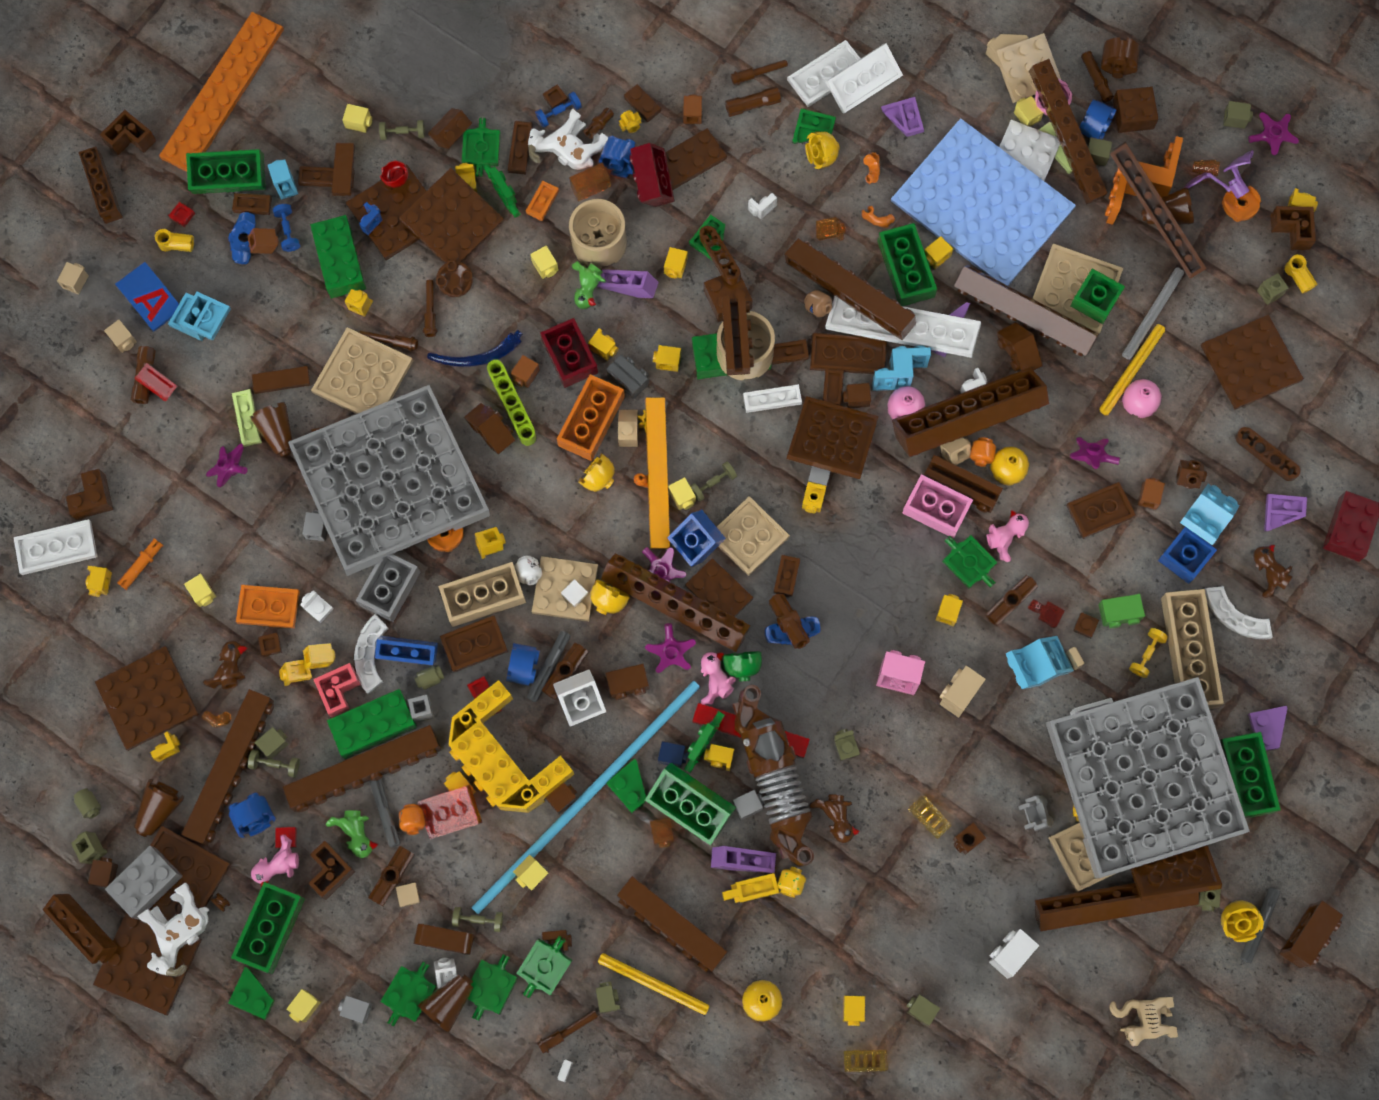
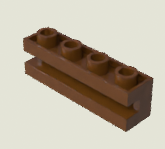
M96 146L78 152L100 217L103 218L105 224L122 219L123 216L101 153Z
M737 295V299H730V296H722L727 376L750 374V368L754 367V358L749 354V349H753L752 337L748 338V331H751V319H747V313H750L749 301L745 300V295Z
M936 455L933 456L929 467L924 473V476L973 499L971 504L977 506L976 508L984 513L992 512L1003 488Z
M54 894L42 909L92 964L98 963L99 960L101 963H107L117 950L118 946L70 894Z

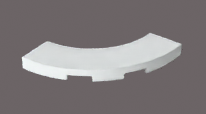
M1224 586L1204 588L1208 606L1217 619L1227 628L1249 638H1273L1269 619L1253 618L1240 613L1228 599Z
M376 613L361 630L354 653L356 674L368 695L383 683L376 670L375 651L377 639L383 636L389 629Z

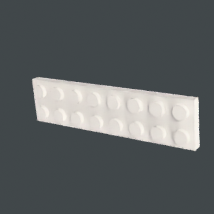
M834 296L832 310L826 322V329L914 347L925 346L926 348L930 347L934 351L972 358L981 321L908 308L915 314L916 325L903 340H900Z

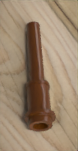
M782 60L756 69L749 68L740 72L734 71V74H731V80L733 85H740L742 82L755 79V76L787 67L788 63L786 60Z
M426 280V313L424 314L423 333L426 337H434L438 330L436 328V314L434 313L433 280Z
M366 331L359 332L375 341L390 343L394 347L407 348L409 351L417 350L418 339H415L413 336L411 338L398 335L393 337Z
M593 1010L560 1032L556 1030V1032L543 1040L541 1038L537 1044L542 1053H549L550 1049L564 1042L565 1037L593 1021L598 1015Z

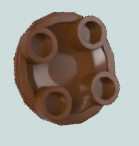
M450 260L439 269L436 283L439 290L445 295L460 297L470 290L473 283V275L466 264Z

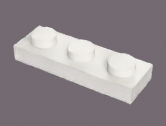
M799 384L743 393L746 413L802 404Z

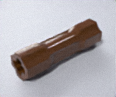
M775 86L764 89L759 93L726 100L725 107L728 116L732 117L751 109L780 103L781 96L778 87Z
M149 346L138 347L135 377L146 363L151 367L154 364L156 352L154 348ZM135 380L130 400L137 404H147L150 390Z

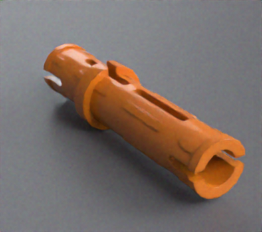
M153 538L147 548L139 553L141 555L117 584L127 590L149 562L152 563V558L164 545Z

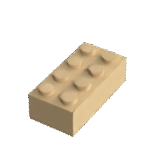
M513 562L439 586L452 627L526 603Z

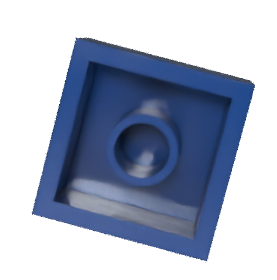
M703 510L691 513L667 537L691 567L702 563L726 539Z
M1185 526L1158 561L1186 583L1190 584L1217 549Z

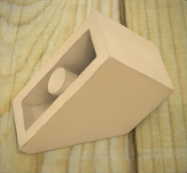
M1000 34L996 39L992 38L988 42L986 55L999 66L994 54L996 50L1027 40L1029 37L1027 35Z
M619 410V447H638V410Z

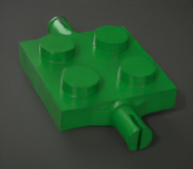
M482 117L479 118V128L466 129L463 133L462 163L476 166L477 177H479V172L480 177H483V167L486 164L499 166L500 130L486 128L487 119L484 117L483 124Z
M486 164L483 169L486 171L488 178L491 179L492 186L510 214H513L514 218L520 216L521 213L516 207L515 192L511 185L507 186L503 172H498L495 166L491 167L490 164Z
M972 535L960 543H957L951 536L945 540L952 550L942 562L968 589L981 580L989 588L996 583L988 573L998 562Z
M718 711L713 721L702 725L698 732V735H700L699 739L695 742L693 741L688 749L690 753L688 758L690 760L684 768L689 773L692 772L696 763L699 762L698 760H700L720 726L719 724L725 716L722 712Z
M558 936L553 945H549L538 938L516 973L529 984L523 992V995L526 996L530 990L527 998L531 997L535 989L543 990L551 995L572 962V959L564 955L560 950L566 941L564 938L561 940V936Z
M502 954L498 965L489 964L483 960L480 961L472 978L473 983L471 985L474 988L468 997V1000L477 1006L472 1018L480 1021L484 1010L501 1014L518 977L510 974L505 969L510 957Z
M422 961L417 972L410 971L403 966L400 967L380 1001L393 1011L387 1022L388 1024L395 1027L400 1016L407 1017L414 1022L417 1021L422 1012L418 1005L430 996L436 988V985L424 977L430 966L429 964Z

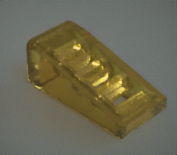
M921 796L908 808L936 839H939L952 826L927 796ZM925 804L926 806L919 812L918 809ZM930 810L931 813L925 818L923 815ZM936 816L937 819L930 824L929 821ZM940 822H942L943 825L940 826L937 830H935L934 828H935Z
M887 1050L844 1051L845 1072L887 1071ZM877 1054H880V1067H877ZM851 1055H855V1067H852ZM860 1055H863V1067H860ZM868 1055L872 1057V1067L868 1066Z

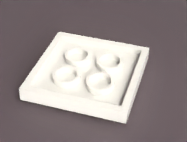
M1011 120L999 148L1045 181L1060 143L1058 138Z

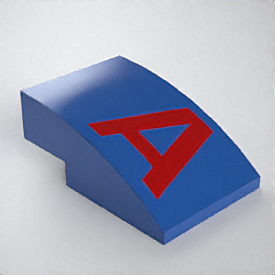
M146 262L115 284L153 332L171 319L179 305Z

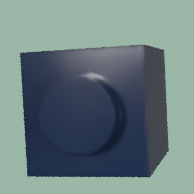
M662 741L658 764L669 765L673 763L678 768H682V763L686 764L688 752H685V746Z

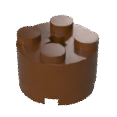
M1121 37L1107 40L1103 47L1101 69L1112 74L1114 78H1122L1123 75L1136 73L1140 50L1139 44L1135 40L1127 38L1126 41L1120 40Z

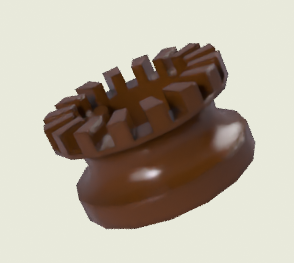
M217 893V897L212 898L211 901L224 912L225 907L231 904L226 898L224 899V896Z

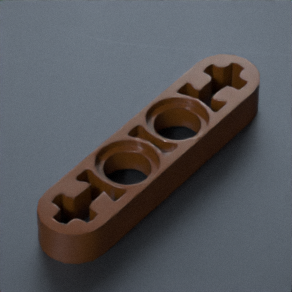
M712 226L702 227L699 232L700 241L723 279L728 284L738 283L741 278L740 269L717 231ZM713 246L721 247L718 251H713L711 248ZM721 259L729 260L727 264L719 263Z
M1243 427L1236 433L1235 439L1240 446L1284 480L1294 481L1300 475V467L1251 428ZM1246 433L1248 434V436L1244 440L1242 439V436ZM1255 439L1256 441L1250 446L1251 441ZM1262 444L1265 447V452L1259 453L1255 445ZM1271 456L1279 457L1280 464H1273ZM1284 462H1285L1286 465H1285L1284 468L1281 470L1280 467H1281V466L1284 464ZM1293 469V474L1288 475V471Z

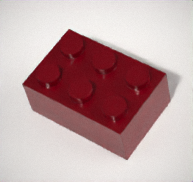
M652 143L630 148V161L634 166L635 172L633 177L637 183V197L639 201L653 207L675 202L665 149Z
M574 318L540 332L542 343L564 388L587 379L590 374H598L597 364Z
M1345 491L1338 499L1323 549L1358 562L1365 558L1379 519V502Z

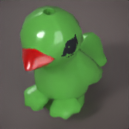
M576 261L572 264V269L579 271L581 288L576 289L574 301L580 309H588L596 305L593 299L594 289L599 284V281L606 283V280L600 276L603 271L590 263L588 268Z
M345 811L343 818L331 817L325 825L327 827L338 826L346 835L352 838V841L346 843L349 845L347 848L355 856L365 858L378 846L377 843L369 840L364 833V821L369 820V817L360 816L361 811Z

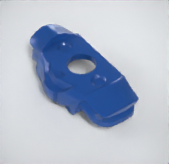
M249 212L239 214L236 224L228 236L232 259L237 264H248L251 258L249 242H241L238 238L241 233L249 235L252 229L255 228V215Z
M817 617L801 618L802 627L809 639L820 633L821 627ZM778 623L765 628V638L768 643L792 645L787 634L781 631Z

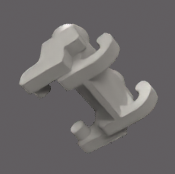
M1036 795L1025 799L1026 804L1018 806L1019 810H1025L1029 823L1024 825L1025 830L1034 827V831L1053 826V818L1048 814L1046 808L1048 802L1043 795Z

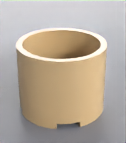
M592 199L583 202L573 211L569 221L572 248L577 259L586 266H589L591 263L597 268L617 263L624 255L627 246L625 220L620 209L607 200Z
M752 311L747 313V319H751V331H748V338L752 337L753 349H749V354L754 358V367L750 368V374L729 375L737 380L762 376L769 369L773 360L775 334L772 325L764 316ZM722 322L717 333V359L721 369L727 374Z

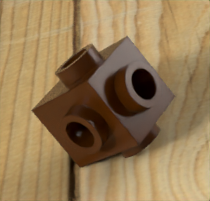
M1180 459L1176 473L1177 485L1188 489H1200L1201 483L1205 482L1207 476L1203 463L1196 460L1187 461Z

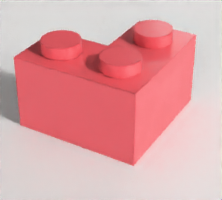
M350 663L313 679L327 713L331 718L350 710L343 693L361 685Z

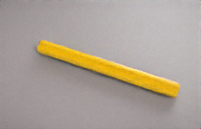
M1157 324L1101 405L1100 413L1106 416L1109 415L1164 334V326Z
M604 953L600 955L598 959L599 964L703 1015L707 1014L708 1004Z

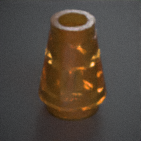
M1216 159L1194 161L1192 172L1199 174L1207 172L1218 176L1220 162L1216 161Z

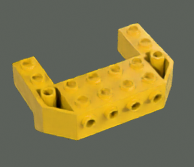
M498 680L452 717L449 746L452 750L449 753L456 761L461 760L464 764L461 768L468 777L471 774L474 776L476 781L473 783L480 791H486L489 795L486 799L493 807L497 805L500 810L529 813L543 804L545 797L571 778L574 772L560 755L530 781L522 773L483 724L513 700L511 694Z

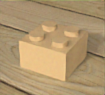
M965 666L963 670L959 668L950 681L953 685L948 684L940 695L942 699L940 705L959 718L986 679L968 666Z

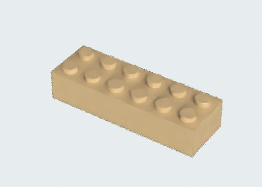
M1205 589L1165 593L1161 598L1174 682L1176 684L1199 677L1209 709L1219 708L1224 702Z

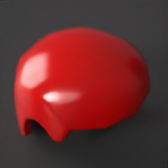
M391 161L381 168L382 174L380 178L388 187L397 188L406 183L408 168L403 162Z

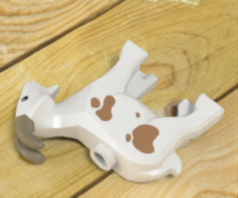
M572 109L567 122L549 136L542 137L545 130L538 131L534 128L530 131L528 141L529 157L532 161L540 163V156L536 152H553L564 166L569 165L572 169L576 170L587 167L592 168L594 163L591 156L604 148L608 137L603 133L600 135L596 133L592 144H583L576 136L586 127V124L579 120L581 115Z
M187 883L175 889L176 893L170 896L173 901L179 902L182 905V912L167 921L160 908L156 906L151 911L147 909L137 916L154 931L162 954L161 957H157L155 953H151L152 960L147 964V967L162 975L177 977L185 973L187 966L184 964L175 969L178 951L186 944L192 945L199 939L198 936L204 932L208 923L207 912L209 909L206 907L198 909L196 907L194 896Z

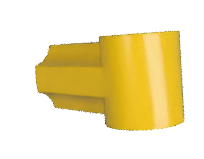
M160 229L155 234V240L159 248L164 252L171 250L192 252L194 248L193 235L171 233L167 229ZM165 238L168 239L166 242H161Z
M1302 255L1292 256L1285 265V272L1292 276L1300 291L1306 293L1318 284L1306 266V259ZM1292 263L1297 264L1299 268H1295Z

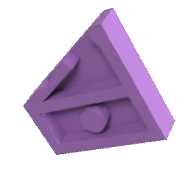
M915 97L881 106L882 112L906 137L924 132Z
M1267 494L1264 531H1270L1305 517L1307 497Z
M1287 706L1248 714L1253 733H1262L1266 751L1280 748Z

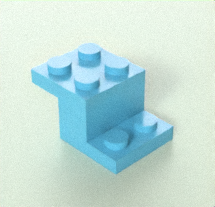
M197 291L194 296L185 293L168 325L200 341H203L204 337L214 340L231 308Z
M899 346L892 349L889 361L890 370L882 368L875 371L872 391L896 390L903 386L911 387L913 368H927L931 356V348H926L925 346H916L914 348Z
M1207 484L1180 523L1213 545L1240 505L1237 504L1233 497H1227L1221 493L1217 486Z
M1058 636L1041 638L1021 649L1011 650L1006 653L1007 662L1013 669L1016 681L1022 689L1041 686L1060 675L1069 674L1074 671Z

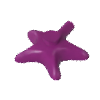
M1261 112L1259 117L1263 123L1264 131L1260 134L1248 136L1249 143L1266 141L1270 145L1272 155L1278 153L1281 142L1299 143L1298 138L1288 131V123L1291 119L1290 114H1286L1281 121L1276 122L1266 113Z
M1081 437L1076 438L1080 450L1071 453L1070 458L1084 461L1094 469H1098L1102 462L1119 465L1120 457L1108 455L1104 450L1109 442L1108 439H1102L1096 443H1087Z
M239 444L228 454L224 446L220 448L219 459L216 465L206 473L207 477L218 475L217 487L224 486L237 473H247L248 469L239 465L244 450L243 444Z
M648 547L642 551L651 563L648 571L657 574L668 582L674 578L686 577L685 571L676 569L672 564L673 548H668L662 558L657 557Z
M667 623L664 625L665 640L662 643L647 644L645 646L647 651L661 658L655 671L660 673L672 664L689 670L691 666L684 659L683 654L692 648L696 641L694 639L686 641L676 640L673 636L672 624Z

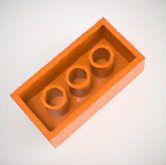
M590 374L557 437L558 446L592 461L625 398L624 389Z

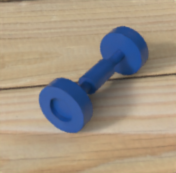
M575 92L568 94L570 102L564 105L562 103L551 109L552 111L544 114L541 109L535 111L543 128L549 125L548 117L565 111L570 105H573L576 110L582 108Z
M279 204L273 208V213L275 217H282L283 219L281 223L287 239L281 242L282 250L286 252L295 251L300 248V242L297 238H291L290 224L286 220V216L292 213L291 206L289 204Z

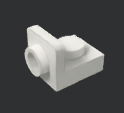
M773 193L768 197H763L759 204L752 198L748 200L750 213L753 216H758L760 219H763L777 206V197Z
M979 368L974 370V379H969L963 383L961 393L987 383L985 374L980 372Z
M314 590L311 593H307L302 598V603L300 604L320 623L333 610V607Z
M441 958L434 962L437 988L439 989L457 976L453 958Z

